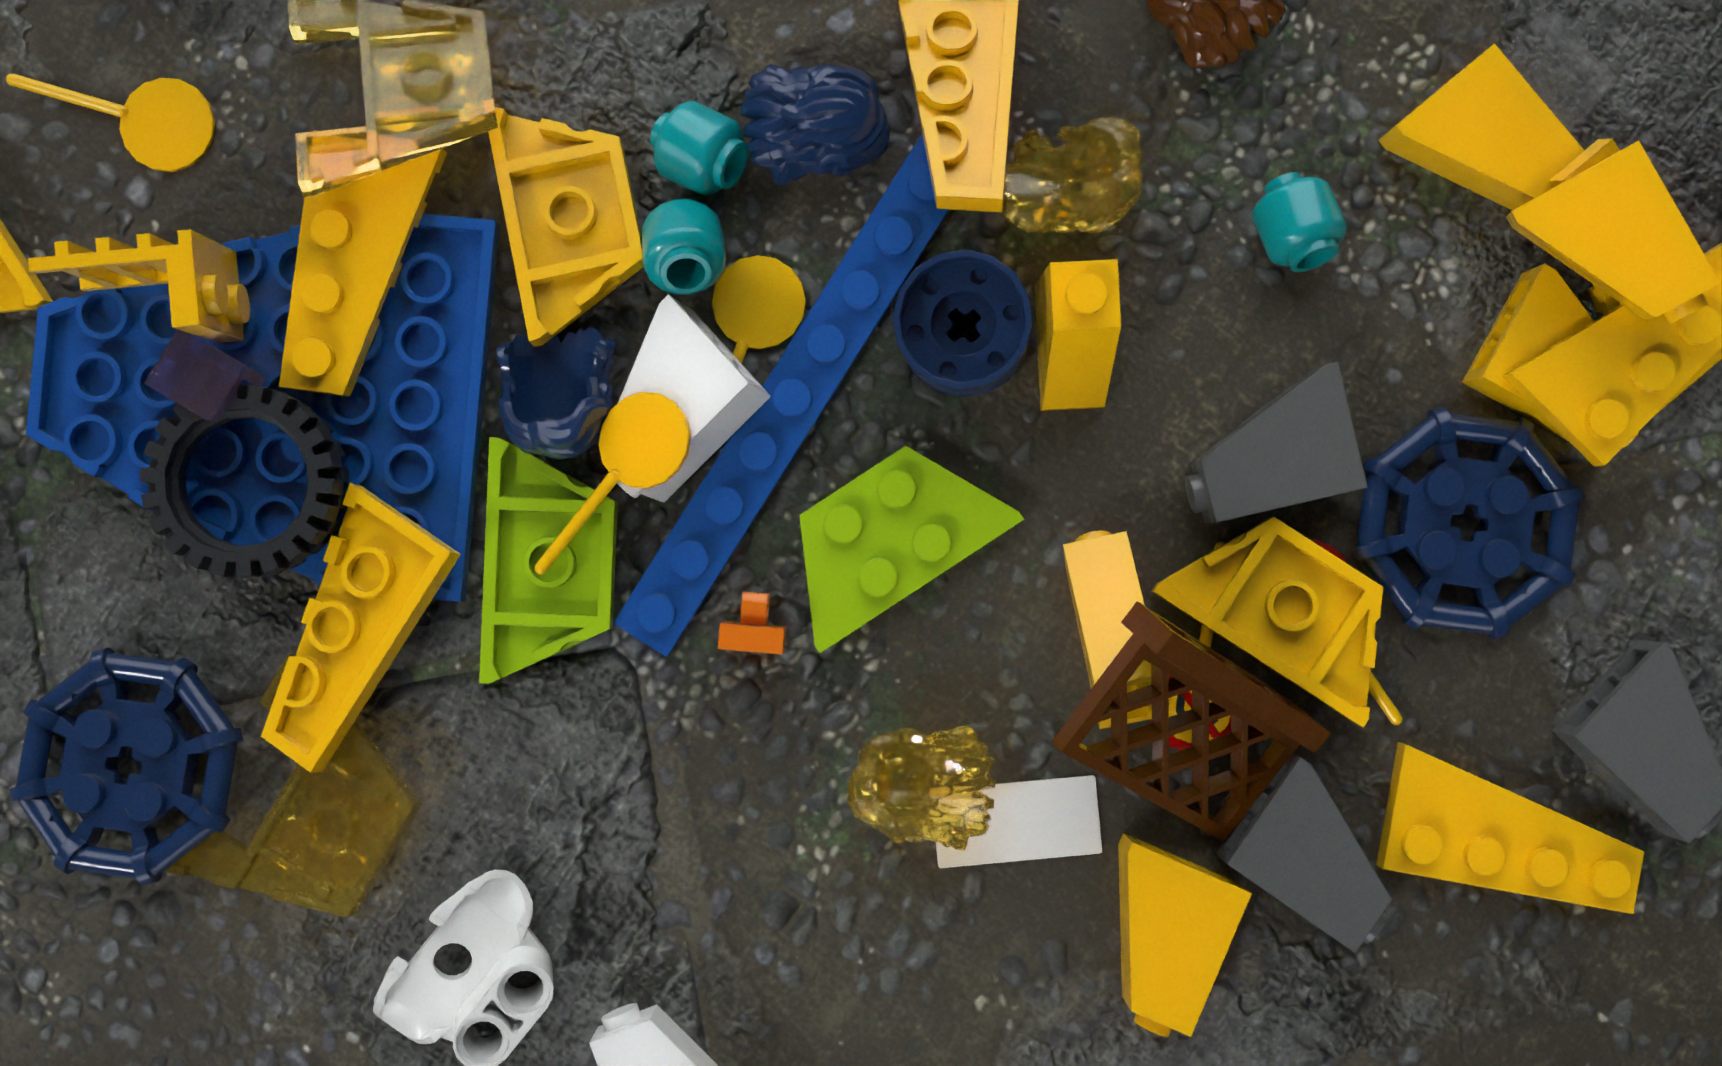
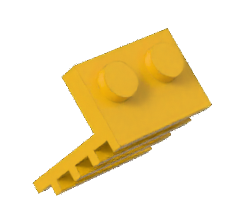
M191 229L177 231L178 244L170 243L151 233L136 234L137 248L110 237L95 238L96 252L70 241L54 242L55 256L28 258L29 272L34 274L59 271L79 277L80 289L84 291L168 284L173 328L217 343L244 341L243 323L249 321L250 303L246 288L243 284H239L236 251Z

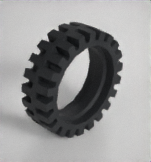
M242 384L222 385V388L219 389L207 388L197 392L196 399H184L173 407L176 415L173 418H163L155 428L161 434L158 440L148 441L143 455L151 457L149 468L141 467L140 482L148 483L149 493L142 494L141 499L143 508L153 511L155 516L149 523L155 534L164 535L167 538L164 545L174 555L184 556L186 558L185 563L196 569L210 571V574L233 578H256L282 573L284 570L295 568L306 562V557L318 553L327 544L324 539L328 534L335 533L341 522L337 518L339 510L346 509V506L342 505L346 495L343 494V487L345 482H349V471L347 467L342 466L341 457H344L345 453L341 443L334 440L331 435L334 432L326 420L315 414L317 411L293 396L275 389ZM258 418L277 425L296 442L306 463L308 491L300 514L282 534L258 545L239 546L216 538L197 521L187 500L186 471L194 448L209 431L234 419Z

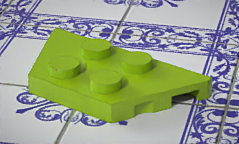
M489 437L480 684L495 682L613 628L618 502L606 496L546 573L542 575L537 574L534 570L535 564L595 489L532 454L523 452L512 443L497 437Z
M904 446L799 515L816 649L819 653L828 649L1023 521L1024 518L1019 511L911 448Z

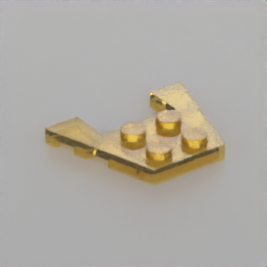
M288 0L289 28L294 44L359 38L366 125L363 127L295 133L298 183L303 197L319 195L498 128L484 11L414 0H403L401 7L367 2V0Z
M296 654L287 655L259 703L270 710L288 657L295 656ZM355 721L323 772L310 773L297 763L249 846H246L225 831L222 833L214 832L165 871L179 876L190 875L213 881L212 884L231 889L242 888L270 895L271 899L347 918L358 914L422 804Z

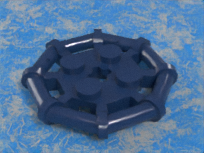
M1442 406L1429 410L1427 418L1375 459L1367 458L1364 462L1363 470L1368 488L1363 489L1356 546L1351 547L1353 559L1361 560L1378 584L1383 586L1385 593L1402 613L1403 624L1414 630L1422 625L1488 634L1492 640L1508 636L1509 628L1562 586L1570 588L1576 577L1571 571L1579 501L1585 499L1583 487L1574 485L1533 432L1534 423L1524 417H1519L1513 421L1451 413ZM1462 439L1497 445L1493 450L1490 461L1458 458L1456 440ZM1432 447L1438 463L1430 468L1432 469L1431 471L1413 482L1400 472ZM1517 456L1522 459L1547 493H1539L1529 497L1525 483L1521 479L1514 477L1508 470ZM1390 491L1402 496L1398 532L1396 535L1384 536ZM1466 505L1474 509V516L1480 519L1479 531L1472 532L1469 541L1461 540V530L1451 527L1452 516L1463 514ZM1551 510L1546 556L1530 550L1534 516L1537 511ZM1403 549L1407 555H1411L1421 567L1418 570L1424 576L1416 588L1412 586L1388 554ZM1520 565L1527 571L1535 574L1500 601L1494 587L1495 583L1503 577L1514 574ZM1442 584L1473 588L1476 607L1436 602Z
M107 647L92 652L88 663L41 699H32L27 704L23 713L28 717L16 786L9 789L11 802H18L55 856L54 866L60 871L70 874L78 870L137 879L141 885H149L159 882L166 869L214 832H224L230 822V818L226 815L237 745L244 740L241 728L233 727L198 677L197 665L190 660L181 658L174 662L116 654L111 648ZM126 681L160 685L155 702L147 703L128 700ZM99 687L104 701L103 704L95 710H88L82 713L78 719L65 713ZM182 702H184L205 734L193 738L190 733H184L176 721L181 719L175 712ZM53 732L66 737L59 777L45 778ZM133 748L132 758L136 761H142V769L140 774H130L126 783L121 779V772L117 771V762L119 757L124 756L126 749ZM209 753L202 796L200 797L193 794L199 754ZM62 794L67 808L78 813L83 821L73 833L49 799V796ZM180 809L187 815L189 820L162 841H159L155 828L163 822L160 820L171 811H178ZM104 829L131 832L132 851L96 847V845L100 841Z

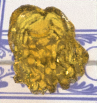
M1110 116L1094 118L1088 124H1082L1080 127L1063 126L1057 136L1061 140L1068 141V143L1056 148L1049 138L1039 136L1037 129L1027 132L1023 139L1018 140L1012 147L1013 163L1006 164L1003 216L1011 225L1026 232L1039 231V233H1046L1048 231L1067 233L1078 229L1080 232L1096 234L1106 231L1119 223L1139 200L1143 178L1140 171L1143 151L1140 148L1139 130L1126 119Z
M960 726L947 731L938 730L927 736L922 734L921 731L909 727L882 733L868 740L860 749L858 754L859 764L855 767L848 782L847 803L855 817L897 843H904L905 841L921 843L925 840L940 842L945 847L952 846L956 850H965L969 837L982 836L986 834L990 827L987 822L991 820V816L987 810L994 808V799L982 793L981 790L995 788L996 780L989 775L995 762L992 757L987 756L990 752L989 747L978 740L977 733L969 726Z

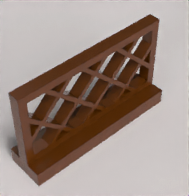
M1137 601L1121 621L1133 633L1051 742L1065 755L1218 839L1225 841L1298 746L1301 744L1313 753H1316L1331 733L1295 702ZM1143 660L1151 663V685L1127 693V682ZM1192 690V709L1169 717V698ZM1152 704V723L1128 731L1127 712ZM1231 715V733L1209 740V723ZM1111 718V738L1088 746L1081 743L1096 723ZM1192 729V747L1169 755V737ZM1269 738L1274 739L1258 760L1247 763L1248 746ZM1152 743V761L1128 769V751ZM1231 752V769L1209 777V760ZM1192 767V784L1169 792V774ZM1230 789V797L1214 817L1209 815L1208 797Z

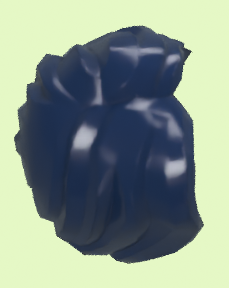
M770 64L762 72L752 75L748 82L751 89L745 91L744 96L747 100L742 104L741 111L742 116L754 119V121L743 128L744 137L752 138L747 145V148L752 151L749 158L753 164L770 169L776 185L785 186L788 181L798 180L811 172L815 174L833 173L837 176L849 175L884 154L890 140L888 117L881 102L878 100L879 90L872 77L862 70L824 64L823 66L818 64L812 68L800 66L787 70Z
M591 326L588 329H570L563 341L561 340L560 333H558L547 343L534 347L529 342L526 331L525 335L517 334L512 342L503 343L496 348L495 356L501 370L502 393L498 408L504 424V430L511 441L525 453H536L554 459L576 458L592 447L600 438L601 426L612 409V386L608 379L609 371L615 363V359L611 357L614 353L616 342L611 339H605L600 329Z

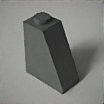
M1338 362L1325 364L1306 373L1190 462L1193 475L1186 476L1185 478L1187 497L1193 513L1202 512L1204 524L1217 523L1368 488Z
M1637 639L1552 729V732L1656 830L1668 837L1690 843L1694 838H1700L1709 833L1721 819L1722 768L1674 652L1664 642Z
M1292 754L1232 833L1222 842L1215 855L1356 953L1363 942L1365 944L1370 943L1381 932L1388 916L1385 909L1392 899L1312 765L1301 757Z

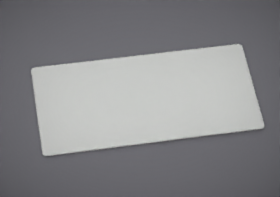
M1094 775L936 789L931 792L939 868L1102 853L1096 778Z

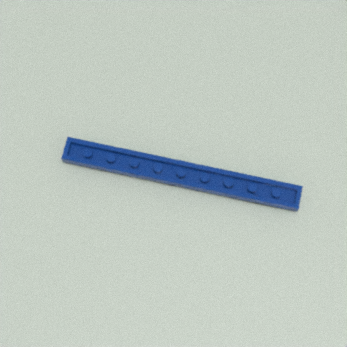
M923 133L762 387L771 397L729 438L613 622L616 626L666 657L671 654L950 211L949 209L936 208Z

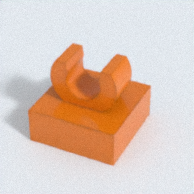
M743 592L740 622L723 621L720 623L718 649L781 655L785 652L787 626L767 625L770 594Z

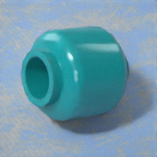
M690 100L679 104L670 113L662 114L655 122L651 131L650 144L654 148V164L658 173L662 177L697 194L709 196L719 192L722 188L726 190L731 188L739 180L746 167L749 149L747 148V143L744 142V134L740 124L736 120L696 101Z
M1290 172L1276 177L1264 187L1265 195L1253 208L1252 218L1266 254L1272 263L1282 267L1290 266L1293 272H1304L1329 262L1339 253L1338 244L1343 240L1347 232L1346 220L1327 181L1318 177L1301 178L1298 172Z
M674 199L660 204L648 214L641 228L643 267L653 284L659 289L675 295H692L707 290L719 280L725 269L726 249L723 227L715 212L707 205L692 199Z

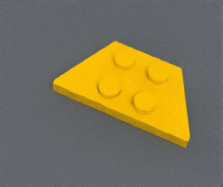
M492 106L484 108L528 339L534 347L547 343L643 268L641 231L624 148L619 136L590 129L583 132L575 131L565 123L541 118L540 122L508 115L505 109Z
M1268 518L1156 583L1151 592L1353 723L1364 728L1368 722L1370 707H1367L1371 668H1375L1377 650L1375 628L1381 614L1383 586L1277 518Z

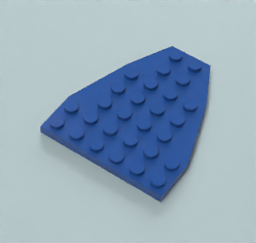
M433 214L422 215L418 228H413L400 262L403 263L395 286L394 288H389L379 313V326L350 397L279 387L301 225L289 227V232L260 239L246 237L221 243L236 251L239 284L244 285L249 297L250 318L247 323H243L244 341L217 343L173 328L168 284L87 291L84 295L76 298L63 297L38 307L26 426L27 436L50 450L59 451L70 458L75 466L93 477H101L127 493L129 499L143 507L141 495L149 493L148 483L140 482L141 467L149 468L151 457L143 454L148 441H157L161 434L155 430L163 418H173L176 415L173 407L184 399H196L197 392L207 388L219 389L222 388V385L227 384L256 385L286 393L317 411L315 414L326 420L334 432L331 435L334 440L341 443L345 456L341 457L342 466L347 467L349 471V482L344 483L343 494H346L350 483L363 486L461 554L433 597V600L466 601L500 224L496 220ZM258 418L234 419L209 431L194 448L186 471L187 500L197 521L216 538L239 546L258 545L282 534L300 514L308 491L306 463L296 442L277 425ZM346 506V509L339 510L337 518L341 522L335 533L328 534L324 539L327 544L318 553L306 557V562L290 570L315 580L314 583L321 584L328 564L323 561L331 535L338 536L348 506Z

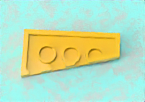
M898 0L936 208L1002 213L1019 0Z
M313 130L279 387L343 397L351 396L379 326V313L389 288H394L403 266V263L400 262L413 228H418L427 205L425 198L435 173H440L447 152L442 147Z
M1722 242L1704 253L1721 284L1703 293L1709 303L1705 307L1669 324L1664 314L1657 318L1644 320L1623 304H1619L1606 312L1607 314L1578 332L1570 334L1550 346V349L1503 375L1595 467L1605 466L1722 348Z
M353 483L349 484L342 504L348 506L338 536L331 535L323 561L328 564L316 598H309L301 623L306 624L297 653L295 656L288 657L261 734L262 738L310 773L323 772L461 555L366 488Z
M1401 742L1397 743L1376 863L1378 867L1384 870L1634 914L1644 851Z

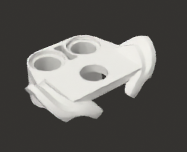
M495 869L488 871L468 882L458 892L439 905L429 917V920L433 924L438 925V927L409 962L397 956L390 964L374 998V1014L416 1043L431 1044L435 1043L439 1038L452 1041L456 1058L464 1066H498L502 1063L548 1008L553 998L554 988L553 968L549 953L529 928L533 915V901L527 887L519 877L507 870ZM450 943L466 947L472 957V962L468 969L457 975L442 973L434 962L437 950ZM520 971L533 972L540 978L539 982L534 986L526 989L516 988L507 980L514 973ZM481 1021L495 1024L499 1031L487 1038H478L471 1035L467 1029L472 1024Z

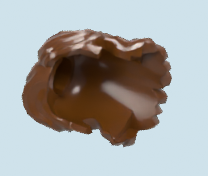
M1146 0L1154 20L1164 25L1168 30L1174 28L1175 38L1181 48L1185 62L1190 67L1203 69L1208 65L1222 68L1225 66V63L1235 64L1242 50L1253 51L1257 47L1252 33L1267 38L1272 33L1270 27L1278 25L1279 20H1282L1286 11L1285 5L1281 0Z

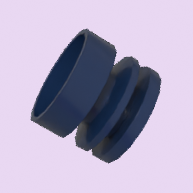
M967 249L939 253L916 267L900 288L893 313L896 343L915 375L934 390L958 397L987 394L1008 382L1024 362L1032 334L1029 295L1016 273L994 256ZM958 315L965 321L975 316L979 319L975 326L979 338L972 343L964 337L953 342L949 339L954 333L951 320Z

